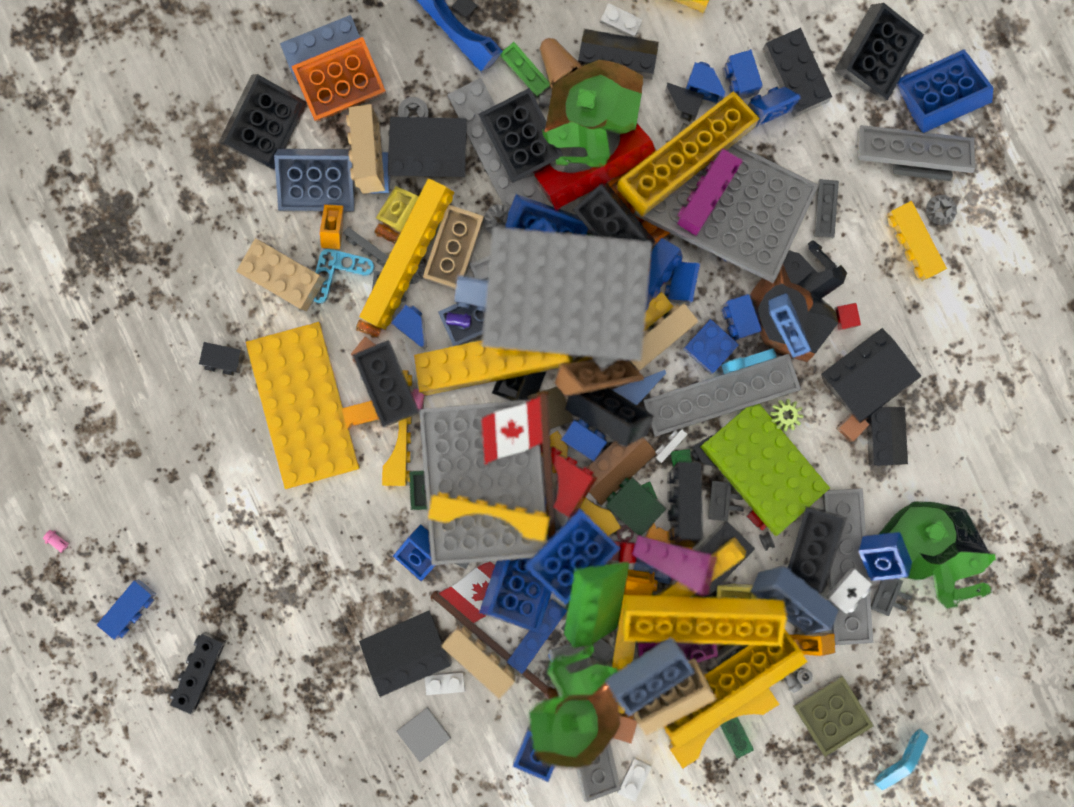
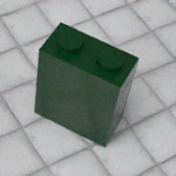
M626 477L619 484L620 490L617 493L613 491L606 498L608 501L606 506L638 536H642L663 514L666 507L634 477L630 479Z

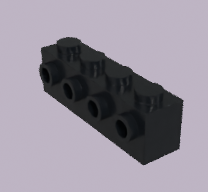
M208 632L197 636L194 642L196 648L193 653L189 654L186 660L188 666L185 671L181 672L178 678L180 684L178 688H174L170 699H172L170 706L190 715L196 711L227 642L226 640Z

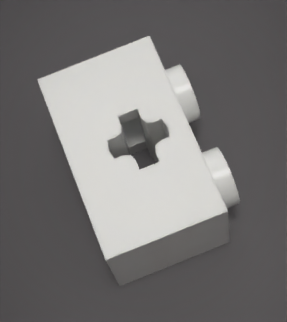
M850 568L826 595V598L846 614L848 612L851 613L858 606L857 602L861 597L865 598L869 594L872 584L855 569ZM848 588L852 589V592H853V595H852V596H851V595H848V594H849L848 591H847Z

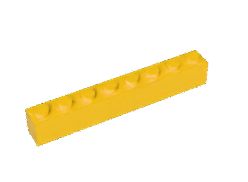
M428 178L359 315L360 318L384 330L390 325L405 291L409 288L413 275L418 270L422 257L427 252L431 239L435 236L439 223L444 218L448 205L453 200L454 191Z

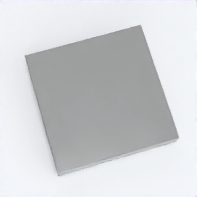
M428 707L396 731L419 762L451 739Z

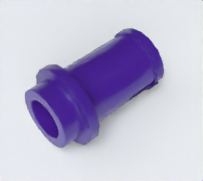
M448 312L446 324L463 326L466 329V327L471 325V316L468 313L462 315Z

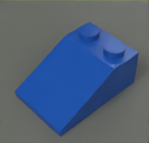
M774 87L767 91L768 94L762 97L759 94L751 98L748 107L760 118L756 127L791 112L800 99L799 94L786 87L780 89Z

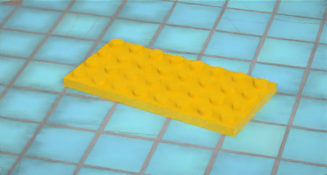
M320 322L245 342L284 488L289 489L360 469L350 431L346 428L341 409L343 405Z

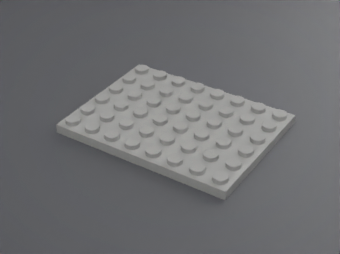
M681 118L672 139L692 123ZM734 144L727 151L743 161L697 236L677 225L680 218L677 214L682 206L687 207L689 204L686 200L692 191L696 192L699 188L696 184L701 176L705 177L708 172L705 170L708 165L643 217L635 211V216L773 283L819 185Z
M493 227L482 346L641 361L651 242Z
M529 400L419 409L428 514L432 495H438V492L450 494L449 498L457 499V496L468 497V501L475 503L477 499L488 501V505L495 506L496 503L505 504L507 509L515 510V507L527 509V513L534 514V511L546 512L540 444L524 452L498 458L486 465L484 463L482 418L497 410L521 405ZM467 514L447 523L428 519L432 565L533 558L548 542V534L545 541L525 538L509 522L489 514Z

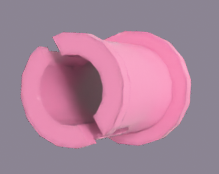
M413 388L412 394L419 409H423L424 396L426 395L420 393L419 389Z
M49 530L43 537L46 544H51L60 553L69 545L68 542L56 534L55 530Z

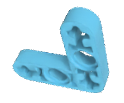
M333 249L323 250L319 256L315 273L320 274L322 271H327L329 279L322 284L327 285V288L322 287L321 292L324 294V297H320L317 300L316 296L313 301L319 304L327 301L335 269L369 276L374 272V263L365 257ZM329 253L334 258L328 263V266L332 267L331 270L321 267L322 264L326 266L327 260L324 259V256H328ZM346 257L352 259V265L348 268L342 265V260ZM356 259H359L358 264L365 265L368 262L371 268L363 272V268L357 266V270H354Z
M773 348L726 362L721 366L723 373L727 374L777 358Z
M922 729L915 731L907 744L901 760L882 771L876 777L874 784L881 790H885L912 773L929 737L928 734Z

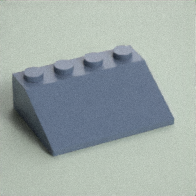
M277 149L274 159L278 211H323L324 205L343 206V211H354L355 180L351 179L350 168H353V162L349 158V150L352 149Z

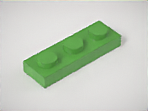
M512 42L503 50L500 57L526 87L531 89L536 98L550 87L549 81L515 42Z

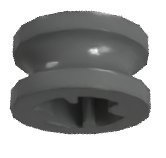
M766 532L765 535H759L765 551L769 547L775 548L769 532Z

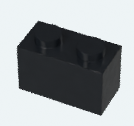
M204 342L199 365H203L204 370L215 372L217 368L223 370L222 374L234 376V372L240 373L245 351Z

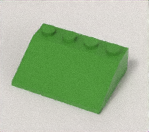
M628 562L575 569L564 635L573 648L592 645L617 628L629 569Z

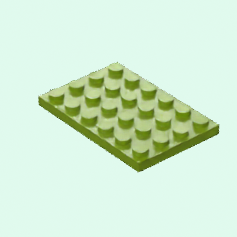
M760 404L746 407L700 447L776 537L805 512L807 506L810 507L830 487L781 429L776 428L777 424L772 422L773 419Z

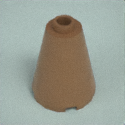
M547 38L542 41L539 49L550 87L553 88V85L560 79L579 69L582 65L556 39Z

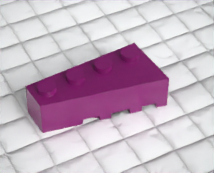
M722 149L715 162L711 161L706 168L707 175L705 177L701 176L696 184L699 187L697 191H692L686 200L689 202L687 207L682 206L677 214L680 217L677 225L697 236L743 160Z
M637 536L633 552L634 556L697 593L708 595L718 557L642 536Z
M637 641L638 657H642L646 652L651 651L662 642ZM675 642L687 661L695 658L697 663L718 656L717 644Z

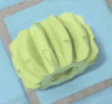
M786 399L785 404L782 400H779V406H772L776 412H770V415L776 416L772 422H779L776 427L777 429H780L783 425V431H787L788 426L791 430H795L794 424L801 425L797 418H803L802 414H798L802 407L795 409L797 406L796 401L790 405V399ZM789 411L791 417L784 419L783 416L785 415H783V412Z

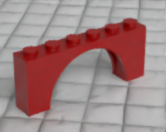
M637 123L636 130L620 134V143L604 166L592 167L584 171L572 173L561 172L549 166L534 174L542 192L555 210H558L596 189L600 184L607 183L638 166L655 153L656 149L652 139Z
M541 443L540 451L543 453V444ZM552 446L551 462L557 471L559 481L558 495L553 508L568 518H572L585 500L597 477L593 475L594 471L586 466L581 468L577 465V460L570 456L564 457L561 455L562 451Z

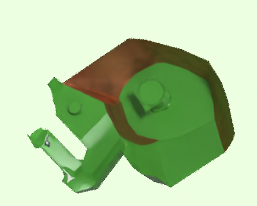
M597 60L580 67L553 85L545 132L543 131L544 138L549 144H553L557 148L582 147L588 153L586 157H560L556 159L557 165L567 166L569 163H581L591 167H600L606 164L610 157L606 131L623 134L636 130L643 87L642 75L621 64Z
M593 645L585 647V650L570 656H557L551 660L548 673L560 697L543 700L529 711L534 751L545 765L571 769L590 766L605 750L620 727L617 699L605 681L618 672L617 668L595 664L572 674L566 669L567 665L590 657L594 652Z

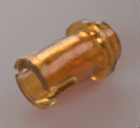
M379 223L374 231L377 237L381 236L393 244L396 243L400 235L399 232L386 227L385 223Z
M359 319L356 326V331L371 335V338H378L382 329L362 319Z

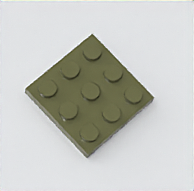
M842 675L793 705L825 757L874 726Z

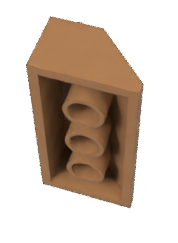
M591 359L560 365L554 384L564 395L642 381L644 376L628 360L618 359L602 371L597 363Z
M644 437L627 447L618 444L617 441L612 442L587 466L594 471L593 475L597 477L589 493L602 506L607 501L606 498L613 491L616 492L621 488L619 484L626 477L630 479L656 455L655 450Z

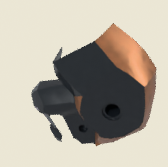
M815 241L808 243L809 250L826 267L825 271L818 273L800 253L789 250L775 281L772 283L761 278L750 293V298L762 330L759 334L763 343L771 349L774 348L775 352L782 355L790 354V357L793 358L769 312V300L786 293L788 294L811 348L810 352L793 358L808 362L816 354L837 326V315L833 307L822 298L843 285L847 276L843 266L832 261L822 251V246Z

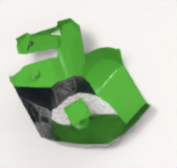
M914 501L898 511L879 532V534L901 533L912 560L909 576L905 578L923 580L933 575L937 600L946 609L958 607L960 601L977 596L985 597L992 593L989 584L985 583L961 589L955 588L956 580L983 573L996 560L995 554L989 552L965 509L936 502Z

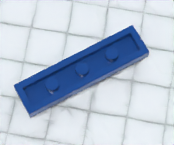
M551 599L547 605L539 632L528 631L506 663L523 674L567 610Z

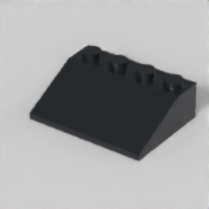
M885 3L871 4L835 71L848 81L884 100H888L923 39L924 34Z
M251 74L218 143L275 170L274 155L277 149H285L307 102L259 74Z
M530 88L478 114L512 183L536 174L549 166L556 165V159L564 157L560 148L549 144L543 136L546 120Z
M390 117L388 176L466 177L467 118Z
M883 328L821 374L824 385L859 423L921 378V374Z
M430 610L359 641L379 697L452 665L448 652L441 647L443 640Z

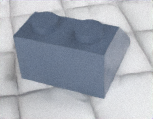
M458 275L455 303H459L458 306L462 308H470V305L478 307L477 310L485 312L488 281Z

